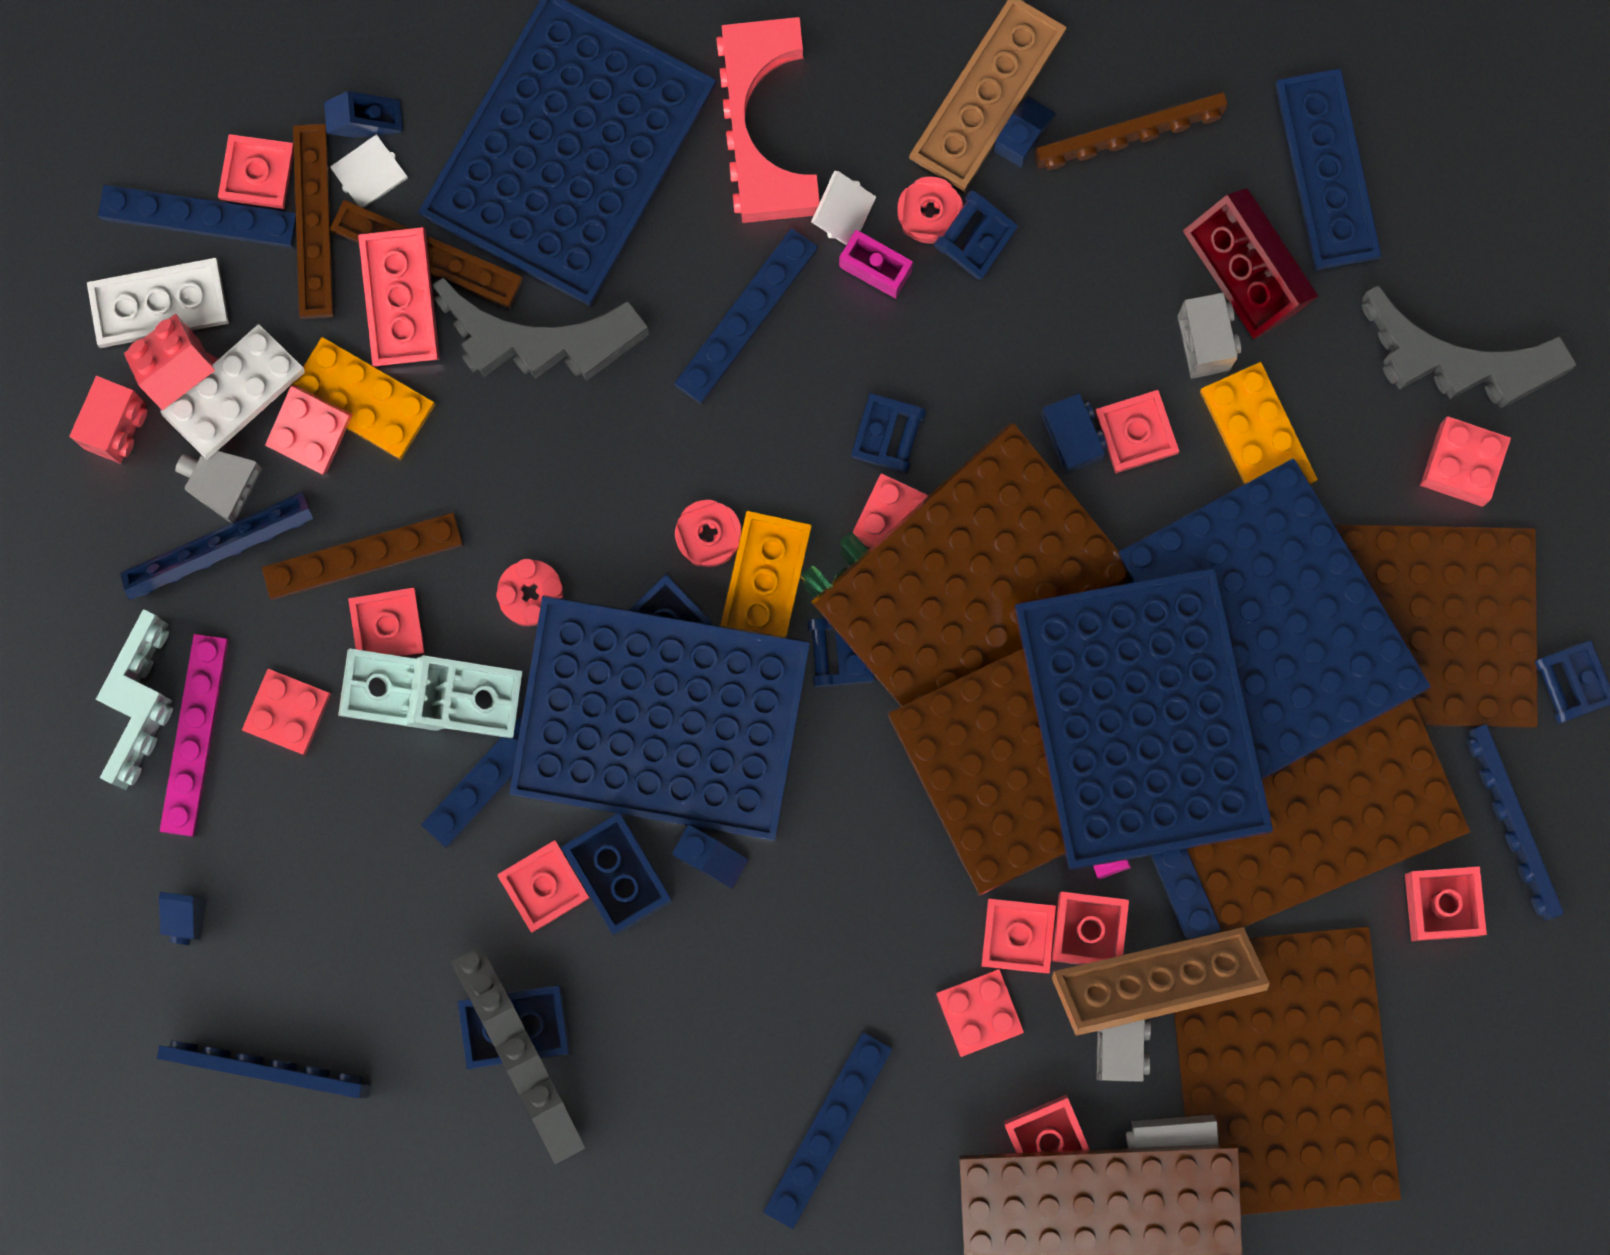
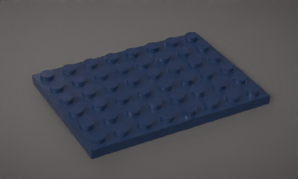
M540 0L419 209L418 214L591 307L717 82L710 76L565 0Z
M1294 458L1118 553L1134 583L1215 568L1262 780L1420 695L1431 687Z
M1215 568L1015 604L1017 622L1069 870L1272 833L1273 828Z
M543 595L509 795L775 841L810 641Z

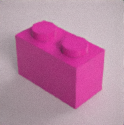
M855 230L839 257V267L896 299L912 273L913 261L862 232Z

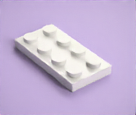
M217 258L87 282L96 341L99 348L143 339L155 330L161 321L169 319L175 313L192 331L229 324Z
M259 324L213 364L215 369L213 373L163 411H160L162 416L206 460L305 373L304 368Z

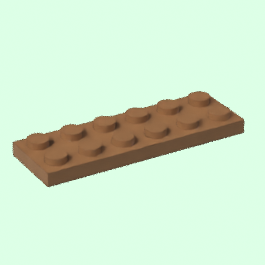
M1007 0L913 148L909 159L965 192L995 145L997 137L1021 104L1062 39L1067 27L1022 0Z
M1244 927L1053 972L1052 976L1053 983L1076 1036L1267 991L1270 984Z

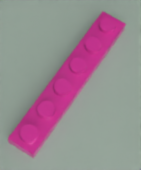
M197 634L193 636L160 825V832L190 837H195L229 643V640L225 638Z

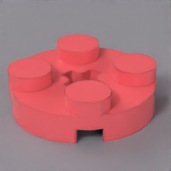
M922 177L907 189L905 188L901 193L897 208L898 220L903 232L907 236L921 243L932 244L938 236L945 234L962 209L963 202L960 195L957 194L956 190L946 180L938 177ZM930 202L934 203V208L940 211L939 214H934L933 218H928L925 213L921 212V208H926Z
M713 500L697 501L685 508L676 524L675 540L681 554L693 565L716 567L729 561L738 551L741 526L738 517L732 509ZM709 525L710 529H717L718 534L714 535V541L712 542L699 538V534L703 533V526Z
M530 559L520 560L506 569L498 582L496 593L501 610L506 617L520 626L529 627L538 625L543 595L563 598L564 596L563 586L557 572L544 562ZM532 585L537 586L536 593L539 597L536 600L530 598L527 602L524 601L523 597L525 594L522 591L525 586L529 588Z

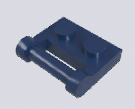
M970 191L965 197V205L945 234L938 236L933 245L976 279H982L1018 225L981 195ZM976 210H979L983 216L959 249L954 245V242Z
M869 393L851 458L885 467L901 474H908L911 466L908 462L919 423L924 421L926 410ZM898 414L906 416L907 421L896 458L886 454Z
M825 618L807 621L808 631L812 632L816 669V676L813 677L814 687L874 682L871 671L836 631L839 674H829L825 631L835 629Z
M1591 640L1534 661L1537 671L1541 672L1557 714L1554 716L1558 724L1610 705V685ZM1558 663L1562 664L1578 706L1571 709L1553 668V665Z

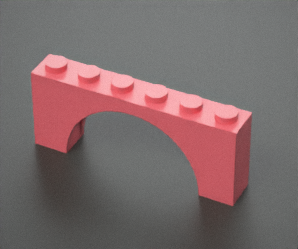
M800 17L722 25L723 36L716 37L718 57L725 56L726 63L725 68H720L721 87H728L729 99H723L725 119L731 118L732 130L726 131L728 150H735L736 162H729L731 182L738 181L739 193L733 194L734 212L741 213L742 223L814 216L820 203L817 174L804 175L792 173L769 162L754 146L745 124L748 101L753 90L764 76L782 64L803 59Z

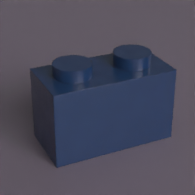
M1079 393L1043 407L1041 416L1065 474L1103 460L1107 443L1101 430L1095 431L1091 421L1095 418V415L1088 400L1083 401Z

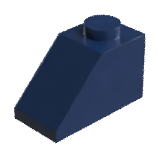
M346 91L324 102L327 134L357 138L375 136L376 134H394L403 131L400 100Z
M1028 96L1012 114L997 137L994 152L1022 168L1056 113Z
M690 825L685 829L672 853L676 859L733 889L748 862L747 858Z
M160 892V934L170 936L169 943L190 945V939L200 940L207 900L194 896Z

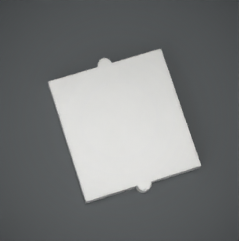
M377 134L330 166L342 183L343 192L349 193L356 204L364 209L408 178L396 162L395 153L388 151Z
M834 171L811 222L827 232L829 238H836L847 245L854 231H861L876 196L862 188L859 181H852L839 171Z

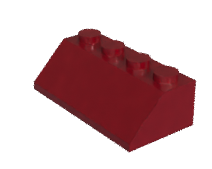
M1248 188L1227 194L1183 230L1227 300L1232 303L1233 309L1253 339L1260 337L1294 316L1319 297Z

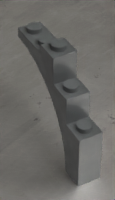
M444 278L433 285L437 293L433 299L444 314L450 311L457 319L453 325L463 339L470 336L468 340L461 344L466 353L462 356V359L473 373L479 370L484 377L516 354L517 356L513 360L524 375L530 371L533 377L537 379L568 356L565 363L576 377L581 374L588 381L649 335L648 326L628 301L606 315L581 324L556 328L529 327L503 321L481 311L461 297Z
M1379 285L1368 290L1362 298L1364 314L1368 320L1375 321L1380 330L1378 336L1386 349L1392 350V353L1388 354L1383 361L1385 364L1383 370L1390 383H1396L1399 390L1434 371L1436 374L1434 380L1438 389L1443 394L1447 393L1450 400L1485 381L1487 384L1485 390L1489 399L1493 403H1498L1499 407L1503 409L1569 373L1577 365L1561 337L1536 347L1511 352H1483L1461 348L1437 339L1412 324L1392 305Z
M480 946L453 960L451 964L554 1164L585 1149L558 1092L482 947Z

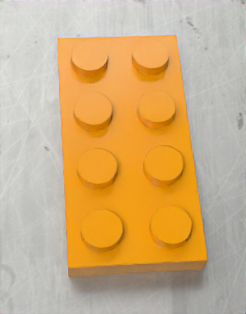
M321 337L303 366L305 373L291 385H296L353 414L347 427L348 430L400 460L404 457L435 406V403L323 337Z
M1261 362L1201 388L1200 393L1244 484L1293 458L1309 484L1317 482L1318 479Z
M750 511L746 512L720 626L787 637L812 525Z

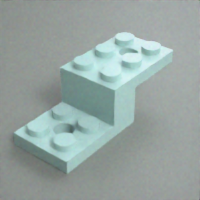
M144 609L96 698L101 703L131 717L100 776L101 779L124 790H127L129 785L133 786L138 780L142 770L139 765L143 757L150 755L157 743V738L154 736L160 725L164 726L168 722L173 708L170 707L173 702L172 700L138 683L141 678L144 679L149 674L153 665L151 658L156 648L160 649L164 645L169 631L166 630L169 624Z
M350 648L347 651L338 716L435 731L446 728L513 738L522 671L424 655L414 659ZM373 678H380L386 685V691L381 697H376L369 691L368 685ZM480 690L489 692L492 697V704L488 709L480 708L475 702V696Z

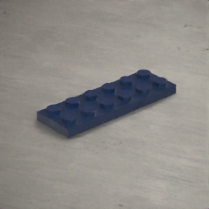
M1341 68L1277 80L1275 86L1315 271L1379 259L1381 252Z
M171 1040L170 1046L159 1045L156 1059L353 1098L369 1097L371 1085L362 1083L363 1077L358 1075L338 1073L337 1078L329 1077L330 1070L305 1066L304 1072L296 1070V1063L271 1060L270 1065L263 1064L264 1057L241 1053L237 1054V1058H231L230 1050L214 1047H204L203 1052L196 1051L198 1044Z

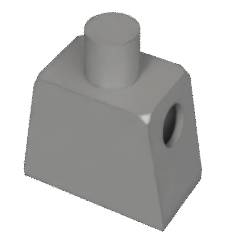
M217 451L208 460L202 455L197 460L183 454L178 460L175 469L176 472L189 478L185 486V490L230 523L236 521L262 470L255 461Z

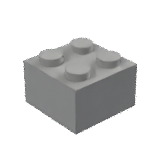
M1224 293L1184 300L1178 314V321L1191 379L1230 372L1233 364L1237 361V354L1241 353L1239 336L1232 333L1230 323L1234 321L1232 303L1226 302Z
M1150 1019L1097 1031L1096 1080L1143 1082L1144 1075H1149L1150 1054H1144V1041L1150 1040Z

